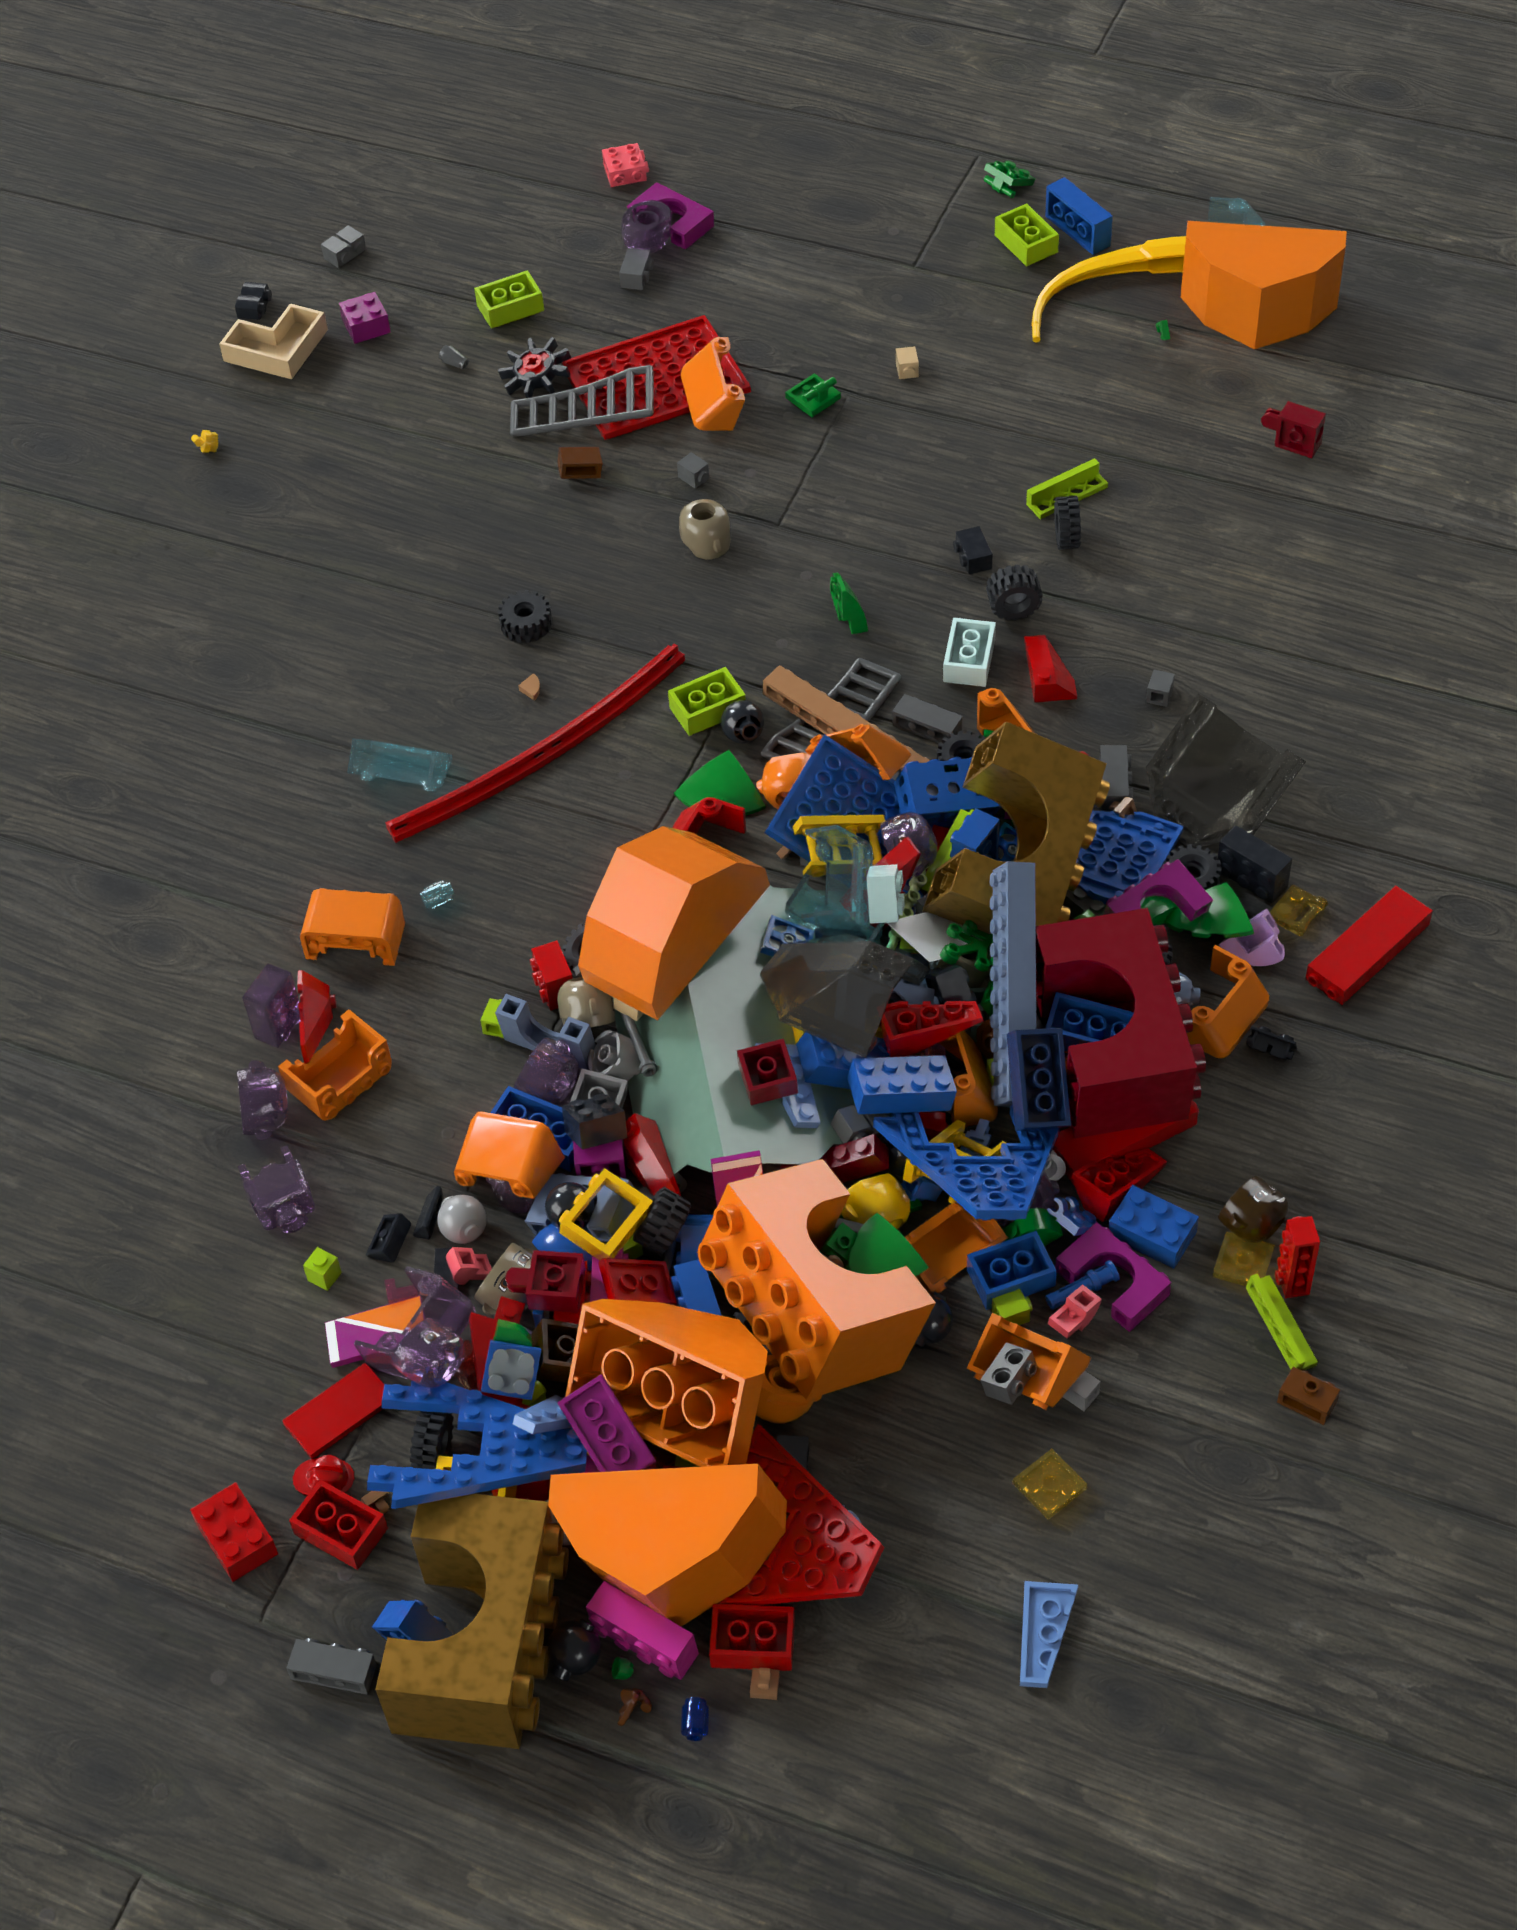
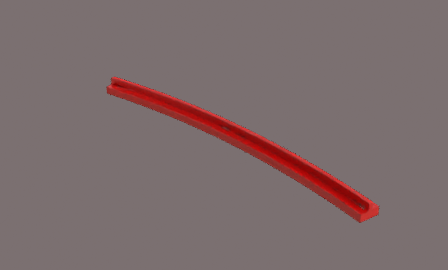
M668 645L617 689L541 742L464 786L385 822L386 828L395 843L467 810L558 758L608 724L647 694L685 661V654L678 651V645ZM559 740L562 741V742H560L559 744L555 745L554 747L551 746V745H553L554 743H556V742L559 741ZM543 751V754L534 758L535 755ZM403 824L406 825V826H404V827H402V828H399V829H397V830L394 829V828L399 827V826H401V825H403Z

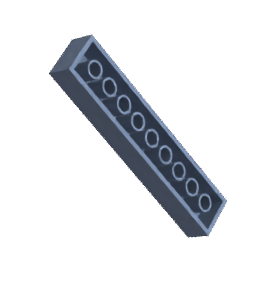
M1007 861L995 868L990 875V886L993 887V896L990 898V909L993 910V919L990 922V932L993 934V943L990 946V955L993 957V966L990 970V979L993 981V990L990 994V1002L993 1005V1014L990 1019V1025L993 1028V1038L991 1039L990 1048L994 1052V1062L991 1063V1075L994 1076V1086L991 1087V1099L994 1100V1106L1001 1107L1013 1105L1006 1034L1015 1030L1036 1029L1035 863Z

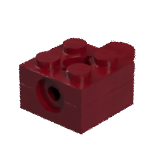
M1288 401L1282 411L1268 408L1261 418V423L1263 427L1276 431V447L1312 459L1322 444L1326 413Z
M533 1250L530 1268L511 1267L505 1275L507 1288L513 1293H525L529 1310L579 1313L586 1272L583 1253Z

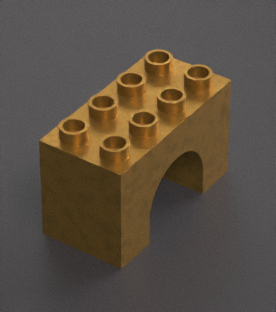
M1005 722L976 746L963 788L995 801L1008 813L1013 821L1017 833V851L1013 862L1035 863L1036 926L1068 921L1071 910L1069 907L1064 906L1063 902L1067 890L1073 892L1079 885L1083 875L1084 867L1076 863L1080 848L1086 850L1092 843L1096 833L1097 824L1090 822L1089 819L1093 806L1100 808L1109 791L1110 783L1102 780L1107 763ZM964 848L935 870L922 912H929L960 925H963L966 920H971L976 923L977 929L990 934V922L993 919V910L990 909V898L993 896V887L990 886V875L995 868L1006 862L997 861Z
M469 1494L418 1504L411 1540L425 1584L465 1589L480 1596L484 1602L473 1621L463 1630L448 1638L437 1641H415L387 1637L376 1692L391 1734L519 1749L523 1730L535 1731L539 1718L540 1699L539 1697H533L534 1678L545 1679L549 1666L548 1646H543L544 1628H556L559 1615V1597L553 1596L554 1579H565L569 1562V1549L562 1547L564 1531L559 1523H553L548 1502Z

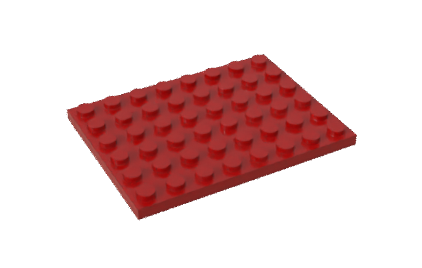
M703 315L573 357L562 362L561 366L568 367L571 374L568 379L573 388L596 382L628 368L646 365L653 366L654 414L650 417L597 424L596 426L604 440H608L689 413L690 409L681 379L682 368L711 340L719 336L706 316ZM728 352L726 355H723L720 364L726 384H735L743 390L744 394L750 393L751 386L730 353ZM646 374L634 375V411L646 409ZM626 378L615 382V414L626 412ZM607 386L596 390L595 417L607 415ZM588 393L578 395L588 411Z

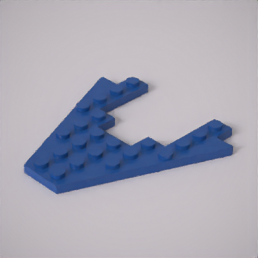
M1011 1105L1009 1114L1014 1124L1013 1105ZM919 1112L891 1113L892 1117H874L873 1127L902 1152L912 1165L921 1169L975 1219L986 1221L991 1219L1011 1221L1026 1219L1060 1129L1016 1131L1021 1143H1001L1000 1152L1002 1156H958L953 1143H929Z
M413 1372L411 1386H402L400 1384L384 1385L382 1408L459 1414L457 1430L483 1432L480 1456L453 1454L451 1471L370 1465L367 1490L393 1492L391 1508L397 1509L551 1479V1475L582 1473L586 1470L587 1450L572 1427L531 1434L513 1425L515 1414L525 1409L485 1396L478 1390H468L418 1372Z

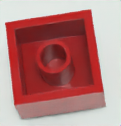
M556 940L532 948V958L529 959L533 971L532 978L535 986L539 985L541 1000L543 1003L547 1002L550 1011L558 1008L557 998L560 987L568 980L573 979L571 970Z

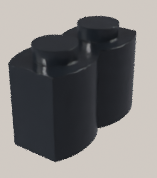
M245 282L243 284L241 294L238 296L235 304L237 318L261 319L262 315L266 313L268 301H271L272 292L269 290L268 284Z

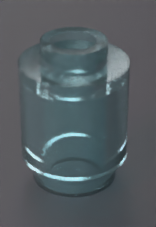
M443 879L424 887L423 891L419 892L426 909L429 907L435 908L452 900L451 895L454 894L450 882L445 883Z

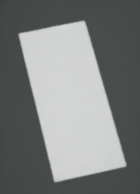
M929 912L900 918L898 922L887 923L929 962L940 960V952L949 943H955L958 946L968 944L947 935V928L951 923L955 922Z

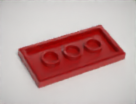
M365 1362L283 1419L282 1423L308 1456L313 1459L384 1409L382 1408L384 1384Z

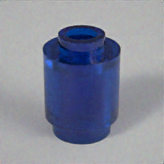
M687 1698L682 1706L681 1734L689 1741H700L708 1735L709 1707L706 1705L707 1701L703 1698Z

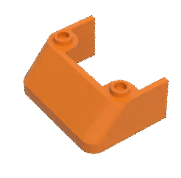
M1215 945L1213 947L1210 970L1236 985L1215 1011L1206 1006H1197L1191 1010L1193 1031L1188 1032L1187 1036L1191 1045L1200 1043L1204 1052L1215 1058H1225L1233 1051L1266 1009L1269 1003V993L1247 961Z

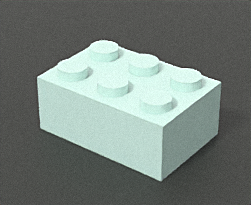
M953 618L943 664V682L986 687L995 643L996 622Z
M898 864L870 866L867 891L870 924L898 922L899 915H903L905 900L904 893H900L903 884L902 870L898 871Z

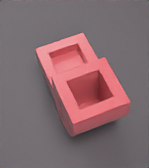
M452 1247L446 1255L453 1279L459 1285H465L469 1280H484L492 1269L487 1255L474 1254L472 1248Z
M1082 1284L1066 1298L1065 1305L1049 1317L1048 1325L1064 1337L1069 1338L1078 1329L1082 1331L1090 1323L1099 1309L1102 1299Z

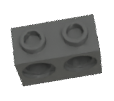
M1006 1342L980 1379L986 1396L1012 1405L1016 1398L1022 1394L1025 1385L1035 1375L1038 1368L1033 1352Z

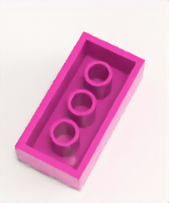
M606 1581L601 1584L586 1606L589 1620L595 1626L593 1630L595 1633L603 1638L609 1636L614 1639V1643L624 1651L632 1650L637 1653L636 1656L642 1662L648 1665L650 1663L655 1664L659 1667V1671L669 1678L675 1676L682 1680L699 1654L694 1634Z

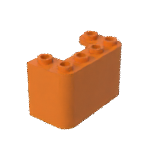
M325 888L314 890L311 894L300 934L305 959L317 960L318 953L321 951L322 954H326L328 947L369 950L370 957L375 958L378 955L383 958V965L395 966L405 926L401 902L391 893L328 890Z
M349 1009L340 1016L343 1024L340 1030L338 1028L333 1030L335 1037L313 1054L308 1064L302 1063L299 1059L294 1061L295 1064H292L286 1059L278 1066L284 1088L324 1121L333 1119L340 1110L351 1104L357 1096L370 1089L374 1082L388 1074L391 1070L392 1060L387 1040Z

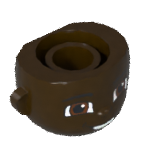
M1254 1176L1232 1195L1221 1210L1218 1219L1227 1229L1242 1240L1250 1243H1260L1269 1239L1285 1220L1288 1213L1287 1198L1264 1179Z

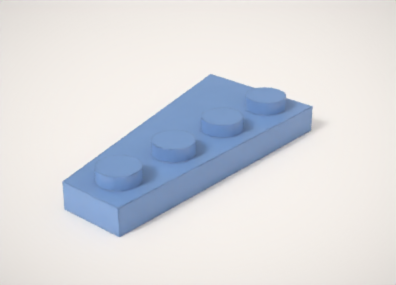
M786 1044L797 1078L798 1093L782 1097V1104L795 1128H818L820 1119L811 1083L805 1082L796 1044Z
M554 1395L515 1414L513 1425L531 1434L572 1427L557 1403L564 1398L558 1395Z
M1025 1581L1020 1686L1048 1687L1078 1591V1585Z

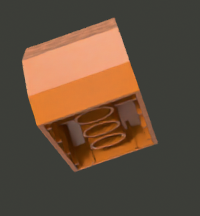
M1188 221L1181 298L1205 326L1254 350L1308 333L1337 309L1347 231Z
M665 826L617 847L586 917L578 963L584 982L658 1021L770 886L765 868L692 832Z
M600 1299L582 1304L565 1397L602 1374L643 1439L700 1467L746 1464L768 1351L738 1319L660 1302Z
M759 1464L551 1475L548 1506L578 1556L603 1581H606L681 1627L712 1608L713 1604H718L749 1584L786 1530L787 1500Z

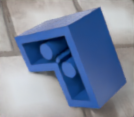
M688 1214L684 1225L676 1237V1241L681 1242V1252L677 1251L676 1265L699 1259L698 1247L706 1234L713 1215Z
M419 1600L389 1601L372 1626L386 1640L389 1637L415 1641H437L448 1638L453 1634L445 1627L446 1623L439 1617L432 1616L427 1611L428 1607Z

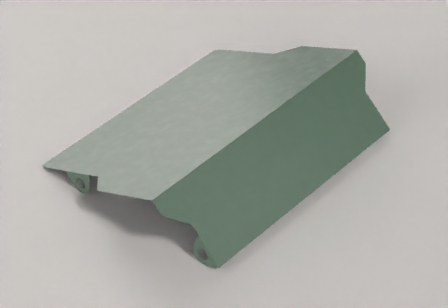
M770 885L657 1021L643 1014L638 1021H635L650 1060L655 1061L657 1067L656 1073L652 1076L645 1077L639 1073L638 1075H633L628 1081L633 1114L636 1113L656 1121L676 1182L680 1184V1193L686 1189L687 1182L678 1171L686 1165L712 1172L710 1159L758 1150L761 1154L762 1163L801 1165L819 1160L833 1144H843L830 1123L838 1109L855 1105L850 1089L811 1083L820 1125L818 1128H795L782 1104V1098L751 1106L738 1066L737 1050L755 1046L756 1043H767L783 1038L785 1044H796L784 992L779 990L768 992L764 986L766 970L773 968L778 971L783 962L760 952L771 915L815 931V928L858 929L867 936V940L860 946L815 945L814 932L809 954H818L826 957H873L878 950L882 949L879 935L851 918L839 902L846 892L777 888ZM886 996L885 1004L894 1003L892 999ZM615 1010L617 1032L631 1038L621 1012Z

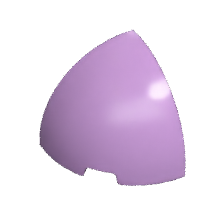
M1268 909L1263 910L1250 919L1254 934L1236 938H1225L1219 944L1222 949L1247 961L1252 966L1273 965L1282 961L1285 955L1284 945L1278 939L1280 931Z

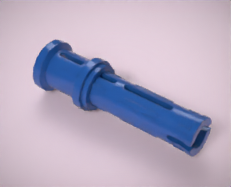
M1108 1260L1100 1268L1094 1271L1088 1270L1081 1279L1046 1295L1047 1305L1051 1310H1055L1065 1304L1066 1298L1082 1284L1089 1290L1099 1291L1101 1286L1111 1281H1118L1120 1279L1119 1273L1115 1265Z

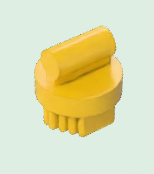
M202 430L201 437L198 435L191 437L193 443L198 447L200 446L201 452L217 451L219 440L216 432Z

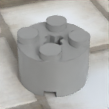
M610 1030L601 1033L594 1042L597 1045L594 1050L590 1049L588 1056V1066L591 1071L627 1081L633 1075L640 1073L638 1067L641 1062L631 1038Z

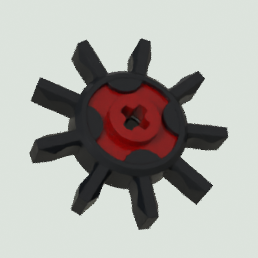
M553 337L550 338L544 348H537L532 338H529L527 342L529 350L521 355L510 350L507 352L514 366L498 369V373L502 380L513 378L504 385L509 395L521 386L525 387L524 394L526 398L533 396L534 389L544 386L552 394L555 390L551 381L555 376L570 377L571 375L567 366L558 365L571 359V355L567 348L553 354L558 347Z

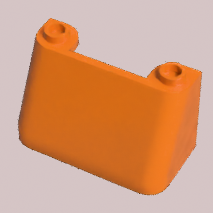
M716 337L683 366L681 371V379L693 424L696 428L703 431H733L745 402L743 390L735 384H726L720 362L722 357L730 350L728 337Z
M990 688L978 693L977 729L982 735H984V729L995 731L1005 722L1035 733L1019 711L999 689Z
M860 724L855 728L826 735L877 768L883 780L891 779L911 756L906 746L870 725ZM821 734L811 739V744L805 750L807 754L813 753L823 737Z
M964 1030L937 1043L963 1061L967 1074L956 1076L953 1079L957 1093L953 1102L952 1123L958 1119L966 1123L965 1127L978 1125L980 1118L989 1122L995 1120L998 1115V1106H994V1100L991 1099L992 1085L977 1043Z
M477 1112L470 1122L454 1175L456 1181L462 1186H473L477 1181L476 1176L508 1181L515 1195L535 1199L565 1157L551 1129L547 1125L533 1120Z
M957 1202L951 1203L905 1236L929 1267L916 1277L929 1294L942 1292L947 1288L944 1283L967 1267V1254L999 1244L1008 1238L995 1219L987 1221L975 1219Z
M992 1313L967 1369L975 1373L974 1378L980 1381L1006 1342L1031 1350L1038 1368L1035 1375L1025 1385L1022 1394L1034 1399L1032 1404L1047 1410L1048 1406L1053 1408L1086 1370L1091 1357L1068 1344L1051 1340Z

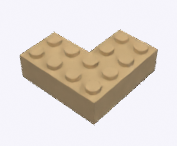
M289 304L272 328L238 319L219 344L224 362L292 379L328 331L324 312Z

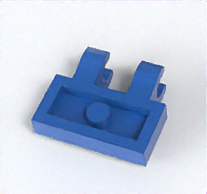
M1072 1196L1065 1199L1055 1197L1054 1201L1059 1205L1058 1211L1053 1207L1047 1209L1048 1213L1058 1218L1056 1221L1074 1236L1084 1234L1097 1222L1095 1215L1086 1210L1080 1211L1078 1200ZM1066 1200L1070 1203V1209H1069V1210H1068V1204H1067Z

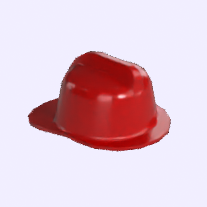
M324 1455L320 1458L310 1459L301 1463L294 1472L293 1485L298 1492L308 1495L317 1482L322 1480L346 1493L354 1482V1471L347 1462L340 1460L338 1457Z

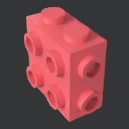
M638 143L602 150L603 165L611 187L647 181L646 173L649 172L647 161H645L644 151L640 150Z

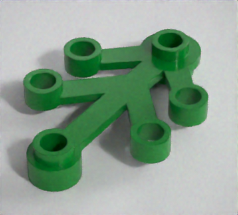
M966 920L962 927L951 923L946 930L947 935L968 944L958 946L955 943H949L940 952V957L944 962L953 965L956 964L961 955L977 952V960L974 965L979 971L985 972L990 965L993 966V957L990 958V961L987 959V949L990 951V946L993 943V934L977 929L976 923L971 920ZM972 935L975 936V937H977V938L982 939L983 941L978 940V939L972 937Z

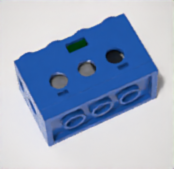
M954 757L947 761L933 759L927 763L912 761L904 766L894 781L905 832L913 831L910 818L916 821L917 825L914 829L916 831L932 829L934 825L951 827L961 809L970 812L971 809L975 810L977 808L995 816L1001 808L998 803L963 788L972 757L968 759Z

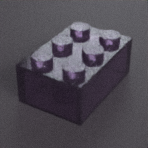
M267 963L242 998L254 1038L279 1048L282 1042L288 1039L290 1031L295 1024L300 1022L299 998L292 973Z

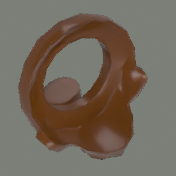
M627 1688L621 1691L620 1696L624 1705L619 1710L620 1717L617 1724L619 1726L625 1725L638 1701L642 1703L640 1707L643 1712L648 1713L652 1710L651 1701L641 1689Z

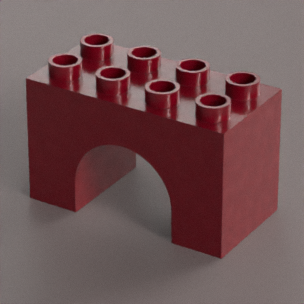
M1148 908L1036 926V1001L1041 1018L1049 1017L1056 992L1134 1012L1127 1026L1116 1035L1100 1041L1071 1045L1068 1048L1066 1074L1071 1127L1074 1138L1189 1119L1191 1101L1201 1098V1084L1198 1074L1206 1071L1204 1051L1200 1043L1193 1045L1189 1043L1187 1033L1193 1031L1191 1009L1188 1003L1177 1004L1174 993L1181 990L1179 971L1175 963L1165 965L1162 953H1168L1169 949L1167 932L1163 924L1153 926Z

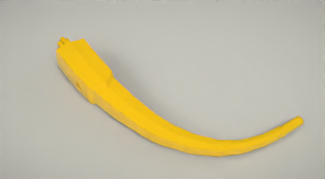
M1186 236L1147 240L1142 245L1123 248L1086 259L1058 274L1044 287L1037 298L1032 316L1033 341H1040L1042 312L1047 302L1054 294L1067 286L1086 279L1119 273L1149 271L1152 274L1183 272Z

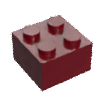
M784 1038L737 1050L738 1066L751 1106L798 1093L796 1074Z

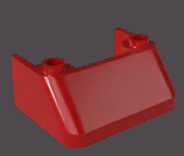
M707 797L683 810L672 827L697 834L703 822L708 821L745 834V808L713 797Z

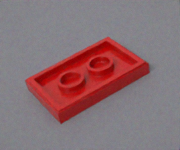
M602 1258L598 1262L608 1299L678 1305L666 1261Z

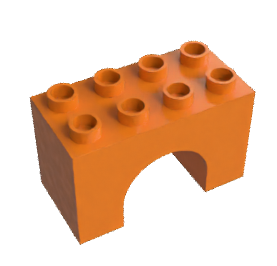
M823 1159L728 1183L697 1252L702 1267L714 1274L725 1289L728 1302L733 1307L739 1308L752 1326L755 1338L762 1345H766L779 1362L784 1378L788 1382L794 1383L806 1400L900 1371L936 1304L907 1266L879 1274H861L834 1264L819 1252L832 1233L850 1196L848 1190Z

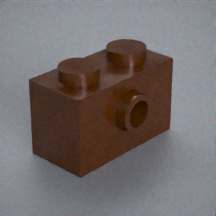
M559 447L557 463L561 479L601 478L603 463L599 447Z
M1292 1367L1279 1390L1277 1403L1325 1425L1338 1402L1340 1389L1336 1388L1331 1382L1322 1381L1312 1376L1306 1370Z

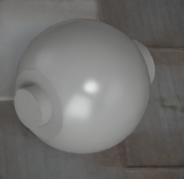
M455 1195L443 1200L438 1212L437 1222L445 1238L454 1243L465 1244L476 1240L483 1233L487 1216L483 1205L474 1197Z

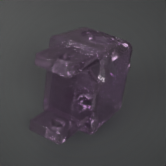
M286 1145L281 1148L286 1164L281 1165L272 1162L263 1166L261 1172L251 1178L245 1164L239 1165L238 1169L248 1202L263 1228L269 1231L280 1227L281 1231L287 1234L297 1232L307 1224V1214L315 1210V1203L300 1161L294 1160Z

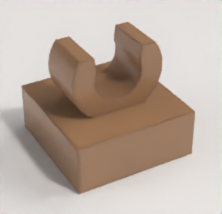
M1125 797L1121 802L1114 801L1109 806V809L1119 814L1121 818H1125V815H1134V812H1137L1134 800L1130 797Z
M371 1491L363 1496L360 1502L369 1507H374L378 1512L385 1514L389 1511V1506L384 1499L388 1497L389 1492Z
M762 1667L752 1668L750 1698L777 1700L780 1670Z

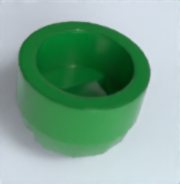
M616 1657L612 1665V1677L620 1680L630 1678L634 1672L633 1663L627 1658Z

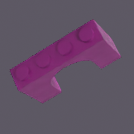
M657 182L627 205L629 221L637 223L642 228L661 214L676 213L683 216L670 227L671 243L685 250L714 227V212ZM641 210H648L649 215H643L636 218L637 212Z
M1177 859L1172 863L1166 862L1155 874L1149 873L1138 885H1130L1119 897L1113 896L1105 904L1106 908L1103 915L1141 909L1140 902L1150 896H1163L1173 901L1191 922L1209 910L1213 899L1180 860Z
M1096 1222L1056 1258L1055 1269L1069 1283L1084 1277L1088 1270L1105 1265V1262L1108 1260L1115 1266L1128 1272L1133 1280V1284L1112 1304L1111 1317L1130 1332L1170 1295L1172 1282L1165 1273L1158 1272L1153 1268L1146 1258L1140 1257L1132 1251V1248L1126 1242H1121L1117 1239L1110 1229L1102 1227Z

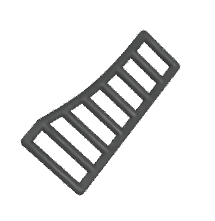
M651 365L628 368L612 376L574 389L513 400L511 402L510 435L518 437L650 417L654 414V368ZM646 374V409L634 411V375ZM626 378V412L615 414V382ZM607 386V415L595 417L596 390ZM588 393L587 418L576 419V396ZM568 398V421L557 422V401ZM549 402V424L537 425L538 404ZM530 406L529 427L518 428L519 407Z
M857 658L846 674L827 695L833 700L838 695L868 706L869 708L864 714L848 707L846 708L859 714L869 722L901 680V674L863 658ZM862 667L890 680L884 686L856 673ZM852 681L879 692V695L873 700L845 687ZM799 718L775 734L761 751V756L769 760L772 757L781 756L772 752L777 744L797 753H806L805 750L808 747L791 741L786 737L795 732L812 739L820 733L803 727L806 722Z

